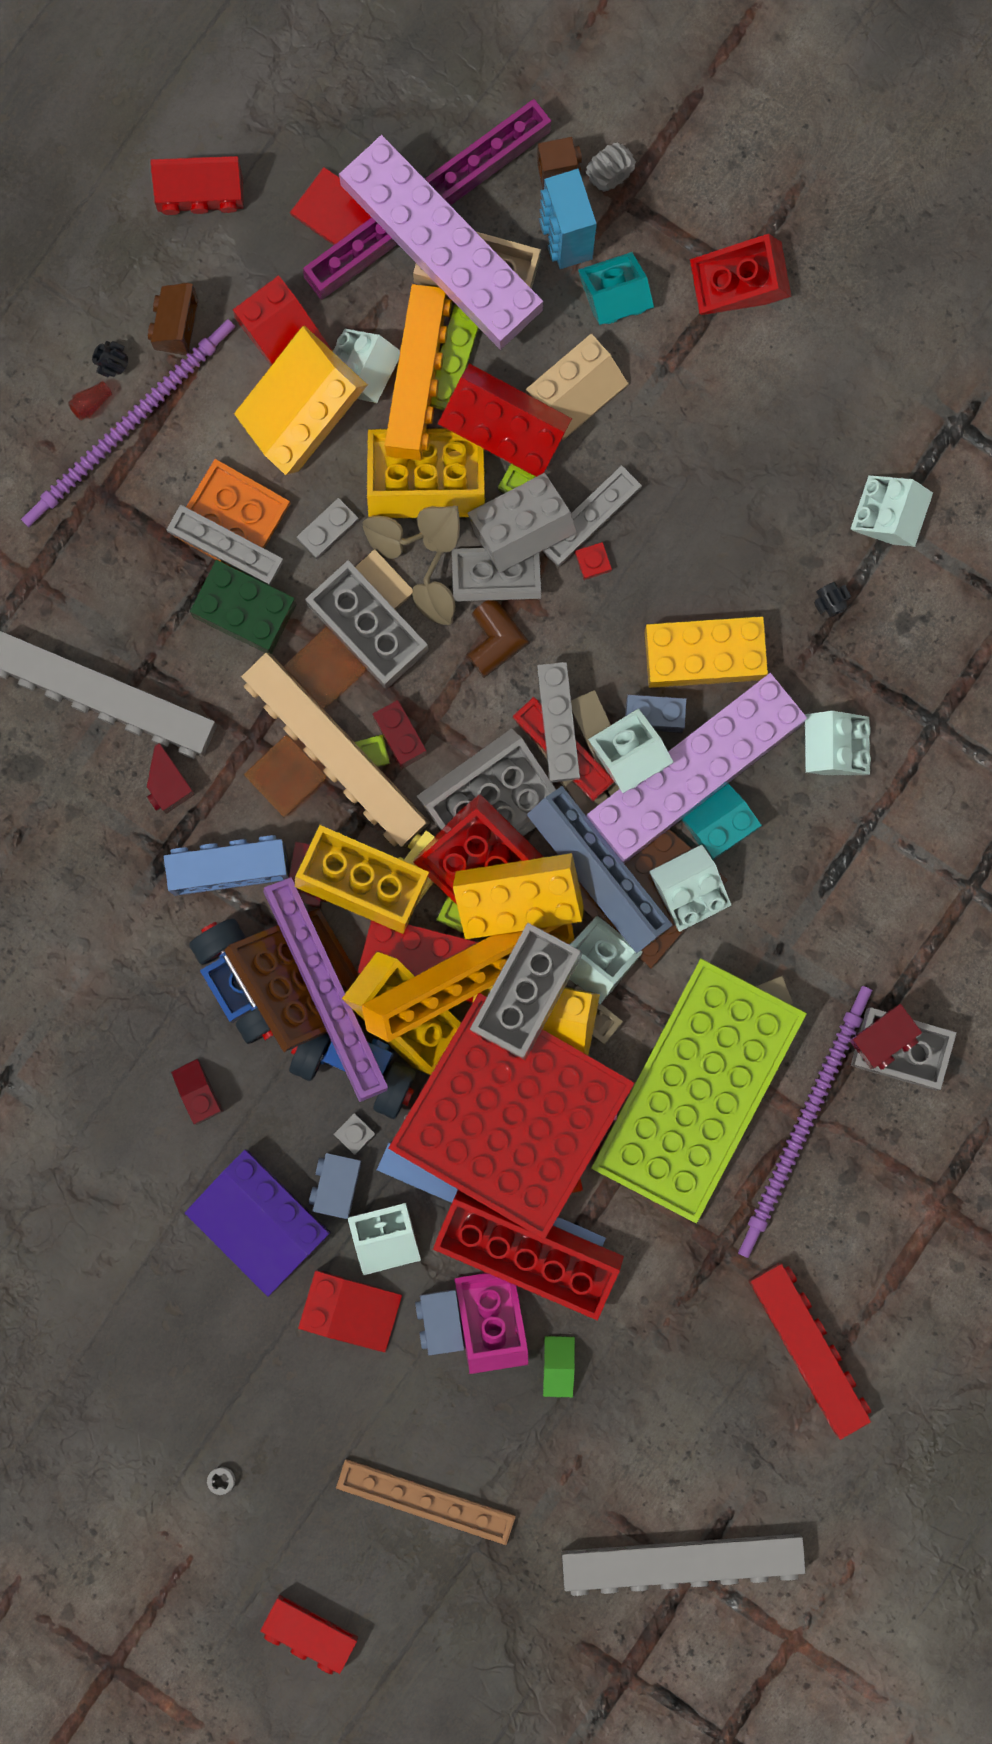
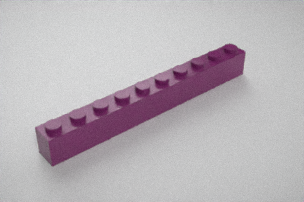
M533 99L434 171L425 180L451 206L549 134L552 121L537 101ZM370 218L303 268L304 278L322 301L398 244L373 218Z

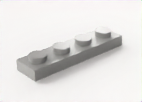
M621 465L571 513L577 533L542 551L559 567L641 489L642 485Z
M182 505L179 506L166 529L168 533L269 586H271L284 562L283 558Z
M567 662L537 665L550 783L579 780L580 775Z

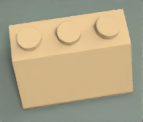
M591 333L526 388L525 393L572 418L562 438L564 440L627 387L628 382L609 352Z

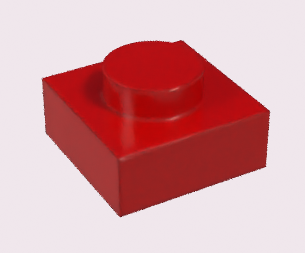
M603 542L575 551L584 580L612 571Z

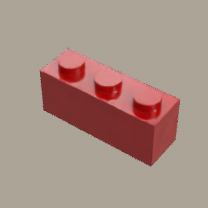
M280 1594L260 1632L265 1634L264 1639L277 1646H280L281 1643L292 1648L290 1652L302 1660H306L307 1657L318 1662L317 1667L331 1675L334 1671L339 1674L341 1673L358 1640V1636Z

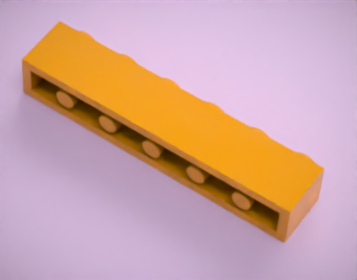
M416 284L411 286L384 445L387 457L421 461L422 452L428 451L430 434L426 433L427 424H432L434 407L430 406L431 398L437 397L439 381L435 379L436 370H441L443 353H440L439 350L440 344L446 343L447 326H444L445 317H450L452 300L447 299V294L440 287Z

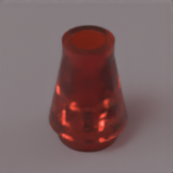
M101 381L97 385L72 395L68 405L80 421L85 418L90 419L102 404L112 396V392L107 384Z

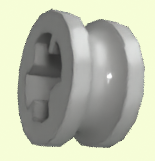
M218 1467L208 1475V1488L216 1495L226 1494L235 1485V1475L227 1467ZM215 1474L219 1476L227 1475L229 1478L226 1480V1482H229L227 1488L224 1486L217 1488L214 1485V1482L217 1481L214 1479Z

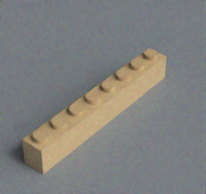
M266 652L241 676L246 681L244 688L254 698L261 697L266 703L264 709L275 720L279 717L286 724L283 728L285 732L295 741L299 738L306 745L303 749L304 752L313 761L316 762L319 759L326 768L323 772L334 783L338 780L346 788L343 791L346 797L354 804L359 802L366 809L363 812L365 817L373 825L379 823L386 830L383 835L394 847L397 844L401 847H406L417 833H420L430 824L426 817L354 743L345 731L272 654Z

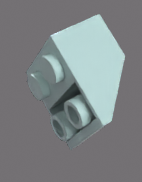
M350 329L343 330L333 350V353L368 384L357 399L377 403L399 360L400 350L380 335Z
M869 475L851 530L893 545L915 547L933 492L913 479Z
M838 711L805 714L807 717L805 721L807 773L820 775H870L869 717Z
M703 845L650 871L657 891L679 932L731 906L716 864Z
M407 1203L348 1218L363 1275L421 1261Z

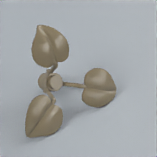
M430 506L424 508L417 517L421 533L409 538H402L403 529L392 518L386 516L367 517L362 522L363 530L371 547L381 556L389 559L397 558L403 552L402 544L407 545L423 538L427 549L437 552L424 577V584H416L413 587V600L418 610L428 619L443 625L452 624L455 613L454 597L451 591L442 583L436 581L430 583V577L441 555L444 552L452 551L458 544L460 534L458 506Z

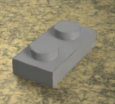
M337 498L296 538L317 560L359 521V518Z

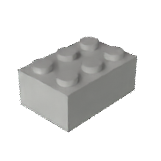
M545 473L468 512L475 535L499 573L577 533L570 510Z
M874 1008L866 1009L860 1032L887 1012ZM913 1020L922 1031L916 1037L919 1043L906 1052L901 1048L892 1055L895 1061L882 1070L878 1066L870 1069L856 1049L850 1066L935 1091L941 1090L957 1032Z

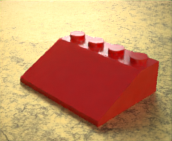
M479 794L449 821L417 855L413 863L419 868L428 871V877L456 903L453 890L456 871L544 858V856Z

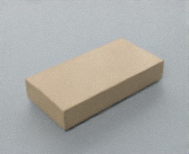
M375 549L355 567L395 610L412 596L413 589Z

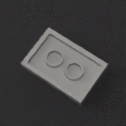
M484 548L452 550L453 597L455 601L541 599L539 552L499 573Z

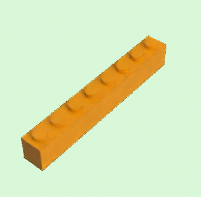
M572 923L539 928L567 944L575 940ZM523 931L492 935L362 1004L366 1030L390 1042L493 986Z

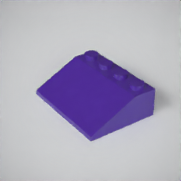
M247 1149L213 1181L185 1212L267 1297L331 1234Z

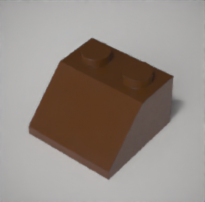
M182 283L162 286L160 295H155L153 312H156L155 323H150L148 329V340H151L154 350L186 356L189 353L199 301L193 284Z

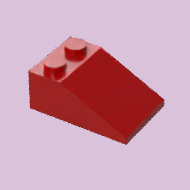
M770 234L690 259L699 314L701 315L762 306L792 297L782 242Z
M279 275L232 309L235 320L271 366L302 326H306L332 351L304 308Z
M316 1270L298 1329L385 1353L402 1295Z

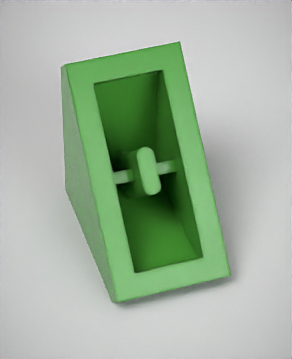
M545 1336L543 1396L573 1397L575 1337Z

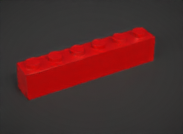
M778 1263L748 1280L836 1437L841 1440L871 1423L868 1417L872 1413L865 1399L863 1397L858 1399L853 1391V1388L857 1386L849 1371L843 1373L838 1362L842 1358L833 1344L828 1346L823 1338L827 1332L819 1318L813 1320L808 1310L812 1308V1305L805 1293L799 1294L793 1283L797 1282V1279L789 1266L784 1268L781 1263Z

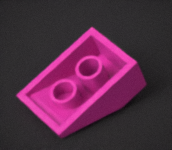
M488 1273L455 1278L469 1374L528 1365V1348L516 1285Z

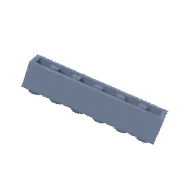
M563 786L546 796L527 814L558 855L573 854L579 882L636 954L672 926V923Z

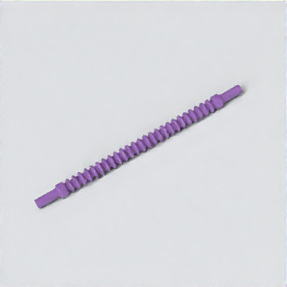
M227 319L208 338L204 337L198 343L199 347L192 349V354L187 353L188 358L186 360L181 359L182 364L180 366L175 365V371H169V377L164 376L162 383L157 382L158 387L156 389L154 387L151 388V394H145V400H139L140 405L133 406L134 411L128 410L127 413L129 415L127 417L122 416L123 421L121 423L116 422L117 427L115 429L111 427L110 434L105 433L103 440L98 439L99 444L97 446L92 445L93 450L91 452L87 450V456H81V462L74 463L75 468H69L67 475L65 473L62 474V480H56V486L51 485V490H46L40 496L41 500L21 518V521L29 528L48 508L53 509L59 503L58 499L64 498L63 494L65 492L70 493L69 488L71 486L76 487L75 482L77 480L79 482L82 481V475H88V469H94L93 464H99L100 458L105 459V453H111L110 448L112 446L117 447L116 442H122L123 435L128 436L130 429L135 430L134 425L136 423L141 424L140 419L142 417L146 419V413H152L153 406L158 407L160 400L165 401L164 396H170V390H176L177 387L175 385L177 383L182 384V378L187 379L188 372L194 373L193 368L195 366L200 367L199 362L201 360L205 362V356H211L216 351L215 347L235 328V325Z
M865 986L861 987L851 1011L846 1012L843 1018L845 1024L840 1025L842 1030L840 1033H836L838 1039L837 1041L833 1040L834 1048H829L831 1054L825 1057L827 1063H822L824 1070L818 1072L820 1078L815 1079L817 1085L811 1087L813 1093L808 1094L810 1099L808 1102H804L806 1108L801 1109L803 1114L801 1117H797L799 1123L798 1125H793L795 1132H790L792 1138L791 1140H786L788 1147L783 1148L785 1153L779 1156L781 1162L776 1163L778 1168L776 1171H772L774 1177L769 1178L768 1180L771 1183L769 1186H765L767 1192L766 1194L762 1193L763 1200L758 1201L760 1207L759 1209H754L756 1215L751 1216L748 1222L750 1228L738 1254L749 1258L760 1232L766 1230L768 1225L766 1219L771 1218L769 1212L775 1210L773 1204L778 1203L776 1197L782 1195L780 1189L785 1188L784 1180H789L787 1174L793 1171L791 1165H796L794 1158L800 1156L798 1150L803 1149L801 1143L807 1141L805 1135L810 1134L808 1129L810 1126H814L812 1120L813 1118L817 1119L816 1111H821L819 1105L825 1102L823 1096H828L826 1089L832 1087L830 1081L835 1080L833 1074L839 1072L837 1066L842 1065L840 1060L846 1057L844 1051L849 1050L847 1046L850 1042L849 1040H851L852 1035H856L854 1030L859 1028L863 1021L861 1015L873 991Z

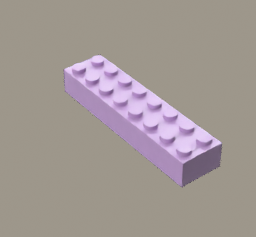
M382 135L339 173L340 185L500 350L543 311V300Z
M769 673L669 750L668 753L674 763L642 781L635 788L629 789L624 793L619 789L587 814V818L625 864L799 729L807 717L773 675Z

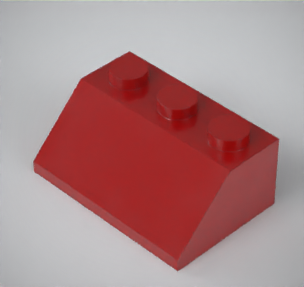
M238 156L151 159L154 201L158 212H162L165 215H176L180 211L204 214L208 210L233 213L237 209H244L243 175Z

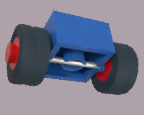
M231 918L219 924L214 922L201 930L202 934L194 938L189 943V946L201 965L218 959L201 969L200 972L229 1022H236L235 1025L247 1044L256 1042L261 1038H264L265 1041L274 1036L224 951L230 944L246 938L239 924L234 918Z
M328 1033L297 1046L291 1051L294 1057L290 1064L289 1072L307 1081L314 1079L320 1065H324V1063L345 1072ZM373 1038L372 1043H367L384 1077L394 1054L389 1052L390 1045ZM394 1062L385 1078L388 1089L386 1092L378 1094L373 1110L391 1119H395L403 1104L408 1106L414 1093V1089L411 1086L416 1076V1071Z

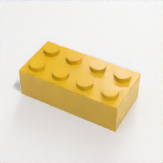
M763 617L646 624L645 645L649 688L759 681L768 675Z
M319 825L295 876V887L404 934L427 883L429 872Z
M572 853L456 871L453 890L465 940L523 931L527 923L537 928L582 922L584 904Z
M376 952L342 997V1000L364 1020L362 1004L415 976L398 959ZM447 1010L387 1043L412 1068L431 1075L461 1022Z

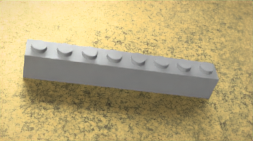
M0 631V678L7 680L8 676L19 679L18 685L31 691L38 687L45 690L44 695L52 700L61 702L62 698L73 702L72 708L86 714L90 709L99 713L98 718L112 725L115 724V721L126 725L125 730L135 735L141 736L142 732L153 736L151 741L157 744L160 743L161 746L168 747L170 743L180 747L178 752L193 759L196 755L204 757L217 728L215 721Z
M800 1534L561 1551L564 1590L571 1591L572 1596L587 1595L591 1589H601V1593L608 1594L619 1592L618 1587H631V1591L649 1590L648 1585H660L661 1589H675L679 1587L678 1583L690 1582L691 1587H704L709 1585L708 1581L720 1580L722 1585L738 1584V1579L750 1578V1582L760 1583L769 1581L768 1577L780 1576V1580L798 1579V1574H805L803 1537Z

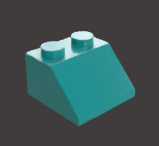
M632 252L578 269L591 311L599 325L611 324L629 315H639L647 309L654 307L648 278Z
M726 784L681 819L699 846L703 845L712 860H715L762 826L747 803L729 784Z

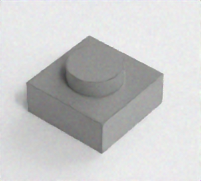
M354 1113L334 1135L356 1155L375 1133Z

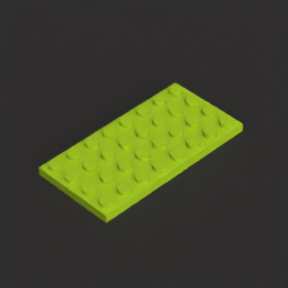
M700 958L591 1169L697 1224L807 1013Z

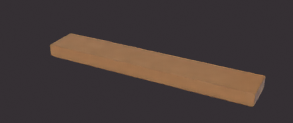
M345 1459L336 1489L503 1545H507L516 1517L513 1514Z

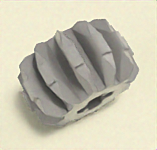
M613 143L612 145H607L605 149L592 157V161L586 167V174L589 176L591 183L603 192L608 191L623 183L630 176V173L635 169L636 161L632 157L633 154L623 144Z

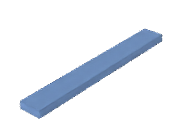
M388 1143L377 1168L378 1171L448 1202H453L458 1189L388 1149L390 1143ZM557 1217L553 1224L555 1227L599 1246H603L606 1239L601 1235Z

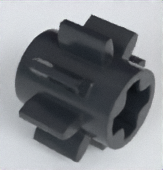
M106 341L105 344H99L92 355V362L98 366L96 373L107 378L109 376L115 377L116 374H122L128 365V356L123 353L125 346L115 341L111 343Z
M832 582L816 591L819 598L815 600L814 604L819 614L827 612L831 618L849 608L846 601L850 600L851 595L846 585L838 587L836 582Z

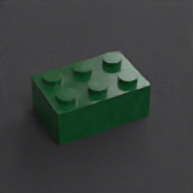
M216 560L190 613L193 618L264 653L272 654L297 604L295 598Z

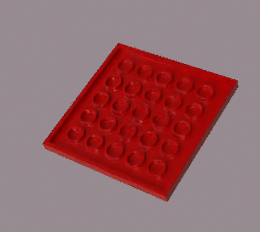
M478 993L388 1149L545 1240L632 1089L634 1082L543 1029L526 1061L473 1033L470 1028L487 998Z

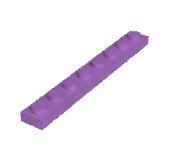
M292 877L264 887L263 892L359 1102L386 1092L388 1086L352 1008L342 1000V997L345 995L344 990Z

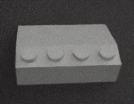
M511 728L417 795V798L441 831L462 808L481 794L524 836L536 827L527 814L556 789L550 783L549 778L522 737Z

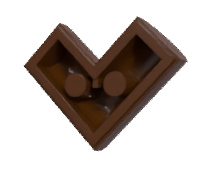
M486 600L472 612V617L488 638L467 653L466 656L482 677L485 678L530 644V642L498 600Z

